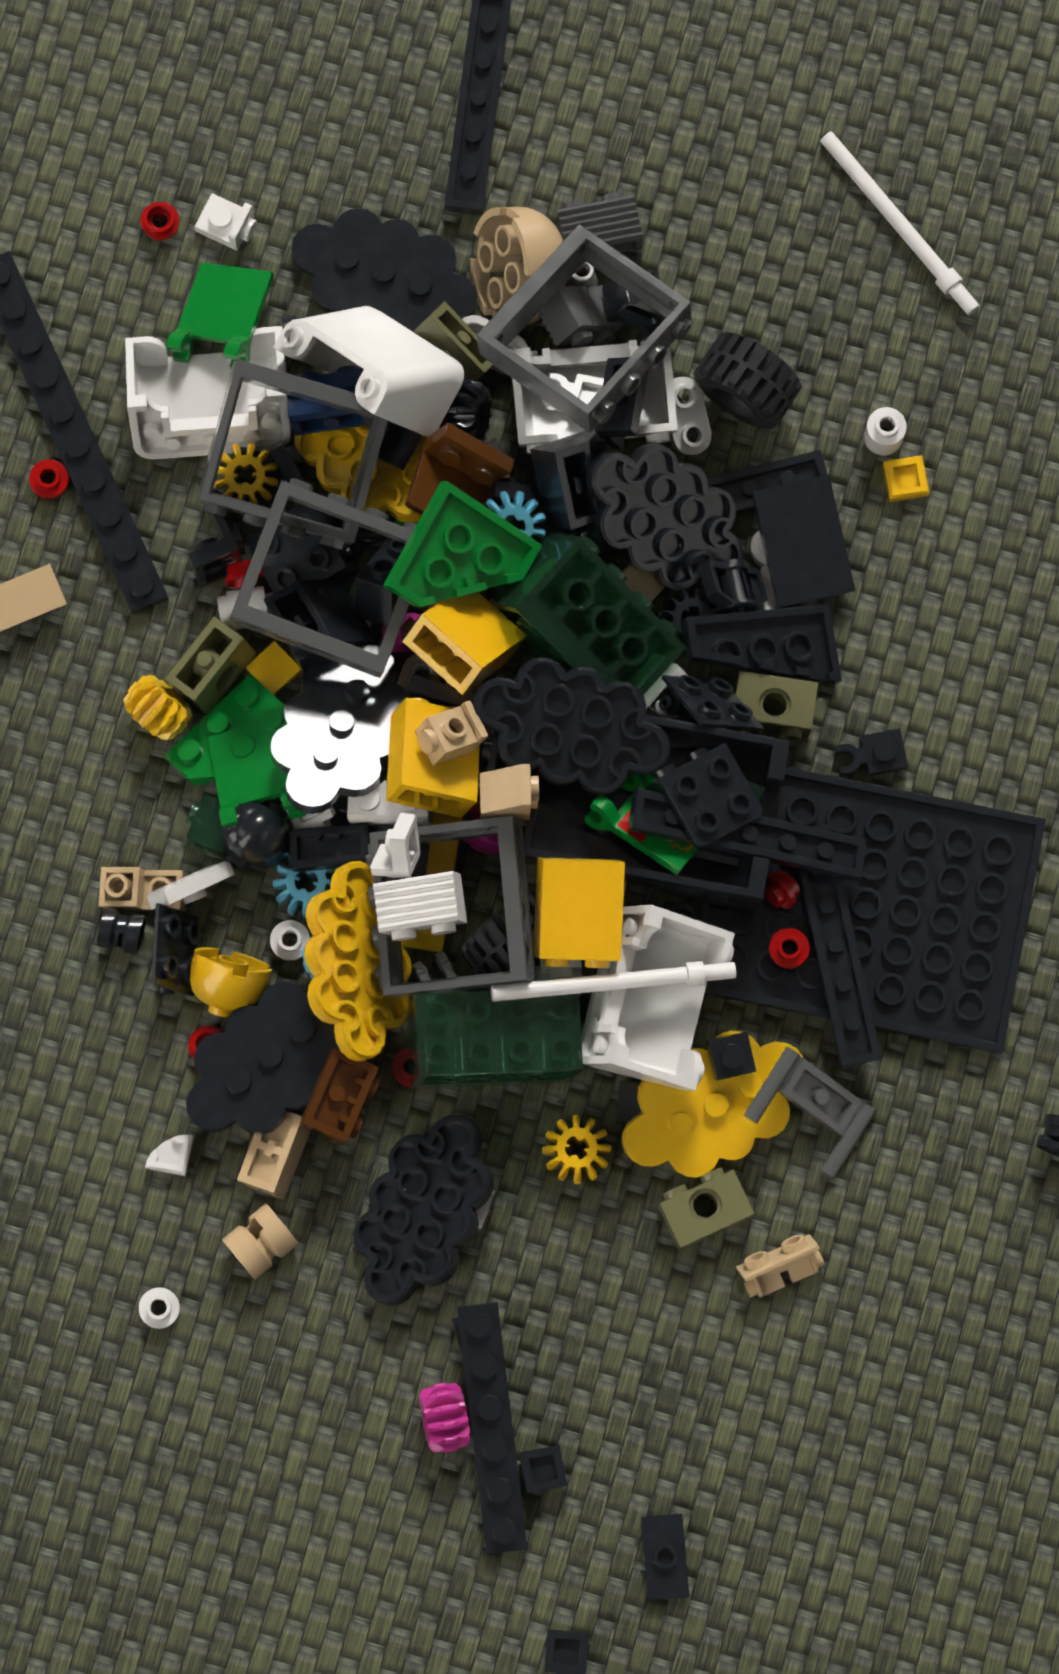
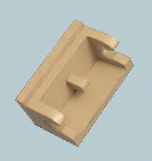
M50 564L0 584V632L67 605Z
M287 1111L284 1121L276 1130L268 1134H254L237 1178L239 1182L252 1189H259L276 1198L285 1200L311 1128L299 1124L302 1116Z

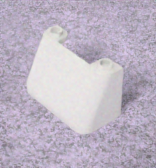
M369 306L292 320L284 327L273 348L287 357L299 359L328 373L336 372L342 366L363 368L364 370L355 387L357 402L372 414L426 437H430L437 431L464 380V370L459 361L383 312Z
M282 326L255 329L251 341L250 363L286 373L285 355L273 348L283 330ZM149 336L125 338L127 410L135 452L140 457L146 459L209 455L232 370L229 367L232 359H225L223 353L192 355L189 363L177 362L173 360V356H167L165 344L157 338ZM242 381L223 452L227 454L233 453L232 445L238 443L241 453L247 452L249 443L255 444V452L265 449L269 451L268 447L280 440L286 446L291 437L287 394Z
M630 340L628 343L557 350L542 348L541 355H538V351H530V347L510 350L548 376L550 373L561 374L568 382L574 383L577 373L604 379L608 358L631 357L640 346H637V340ZM670 346L667 348V353L662 362L655 368H649L638 435L625 437V439L646 437V443H662L670 441L669 434L678 431ZM512 378L519 447H527V454H531V448L585 431V429L554 407L543 404L540 397Z
M654 905L623 907L621 961H609V968H598L597 975L684 967L686 962L702 961L703 965L729 963L734 953L732 943L735 933ZM705 981L704 986L687 987L686 983L592 992L578 1047L580 1063L685 1091H696L697 1084L703 1077L705 1067L700 1053L691 1050L707 981Z

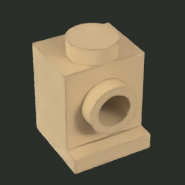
M470 700L456 708L427 717L415 730L419 746L427 754L432 766L472 753L488 737Z

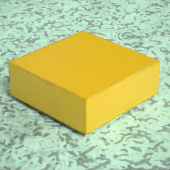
M922 455L883 462L889 502L929 495Z
M275 641L245 667L246 671L274 696H277L302 673V670Z

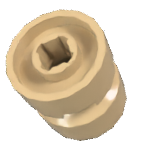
M266 1203L248 1217L249 1225L247 1227L239 1225L222 1239L254 1280L272 1267V1258L274 1256L283 1258L299 1244Z

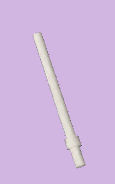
M832 131L827 133L820 142L936 277L935 284L945 295L950 294L968 316L974 313L980 305L961 284L963 281L961 276L953 267L949 269L836 135Z
M702 961L686 962L684 967L498 984L491 985V997L494 1002L686 983L687 987L704 986L705 981L736 978V966L734 962L703 965Z

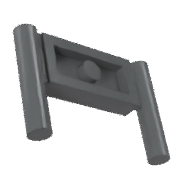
M786 1047L743 1116L749 1121L758 1124L776 1093L778 1092L832 1132L841 1136L820 1170L826 1176L835 1179L876 1113V1110L802 1058L796 1051Z

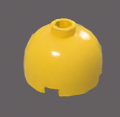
M200 947L194 950L190 969V984L196 997L201 1002L209 1005L208 1012L221 1017H229L234 1010L240 1007L256 1006L259 1003L261 995L268 988L272 969H268L269 965L267 963L232 951L231 956L218 955L219 948Z

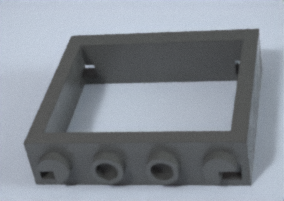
M579 224L477 334L479 354L591 433L599 423L604 424L611 418L616 404L624 395L630 396L635 392L644 373L650 367L655 368L662 362L667 353V348L675 339L681 340L685 337L692 326L691 302ZM585 261L666 317L588 404L507 348L509 343Z
M237 359L233 363L196 502L205 504L203 511L227 517L228 511L243 515L242 522L264 528L271 508L212 492L242 381L371 418L350 496L352 501L350 506L363 511L388 420L378 417L363 408L357 402L353 392ZM285 512L282 513L278 525L282 526L281 533L304 539L306 532L320 536L319 544L342 550L344 543L348 545L355 543L359 528L355 524L344 521L341 529Z
M292 478L290 483L282 480L230 615L229 622L381 678L409 603L399 596L377 654L248 606L287 499L404 544L409 540L416 524L405 522L403 526L388 521L389 515L380 510L367 507L364 512L351 507L352 501L343 496L329 493L328 497H324L312 492L314 487L304 481Z
M514 816L418 827L420 844L498 835L510 971L405 983L401 941H392V935L379 933L377 922V925H373L372 938L375 948L380 951L381 965L376 967V977H379L380 990H383V996L402 998L491 988V985L536 981L522 820ZM387 831L369 833V855H365L369 868L379 846L385 844ZM373 875L374 883L396 880V878ZM370 884L369 900L371 907L375 909L373 884Z

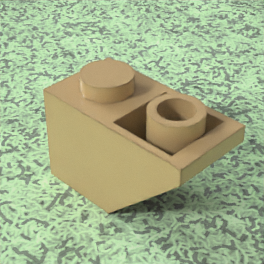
M520 764L480 773L481 819L514 816L522 821L530 820L531 809H538L539 778L538 776H530V764Z

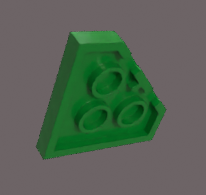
M441 481L383 587L414 607H424L450 598L487 590V588L524 580L542 544L448 481Z
M249 674L167 751L164 756L191 784H209V781L215 780L207 737L256 722H261L265 729H276L283 723L285 705ZM249 735L236 737L231 745L232 752L238 757L250 755L255 748V742Z

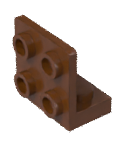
M447 423L424 440L405 505L422 515L440 482L448 481L485 506L490 487L496 481H500L511 473L514 459Z
M331 1048L299 1124L326 1135L324 1141L330 1144L347 1143L349 1137L354 1139L363 1122L364 1117L359 1115L364 1101H370L377 1090L379 1079L375 1075L379 1067L366 1061L356 1062L348 1059L339 1049Z

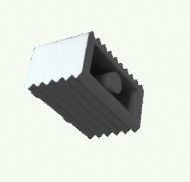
M613 192L604 195L599 202L586 204L585 200H573L565 203L563 209L557 210V224L563 241L580 224L622 254L634 250L639 251L643 247V233L634 195L624 197L622 192Z
M576 285L562 286L539 311V318L543 319V325H547L546 331L550 332V338H554V344L572 345L573 348H579L587 344H593L594 346L608 345L615 340V333L624 326V323L620 320L614 323L607 321L602 285L599 287L598 285L590 287L589 285L586 287L584 285L577 287Z

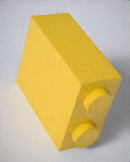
M476 592L443 600L431 607L420 616L402 642L461 695H464L505 665L527 635L485 597Z
M406 697L393 711L390 718L386 801L462 818L476 804L480 745L470 754L432 766L427 754L420 748L418 736L415 732L427 717L456 708L455 706L444 707L429 703L428 700L423 698Z
M537 857L533 950L535 957L544 959V966L569 967V960H585V967L609 968V961H621L625 862L603 859Z

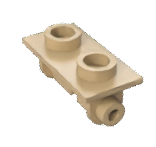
M808 1234L806 1236H792L784 1240L781 1247L768 1253L766 1251L753 1253L745 1258V1263L736 1266V1269L745 1280L744 1286L749 1297L757 1295L761 1298L785 1287L780 1275L781 1272L787 1270L791 1282L794 1283L818 1273V1268L825 1264L818 1251L820 1249L819 1245Z

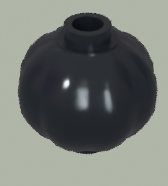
M271 800L238 805L236 812L239 824L223 828L220 821V839L228 852L225 860L241 872H245L248 867L262 870L274 868L281 864L290 854L289 830H292V828L286 822L289 815L283 808Z

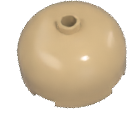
M496 207L487 210L479 219L473 233L477 237L479 236L477 258H470L471 282L475 287L477 303L484 316L491 315L494 317L563 242L562 236L553 222L539 211L528 207ZM504 272V277H493L490 279V273ZM539 312L528 324L542 320V318H539Z

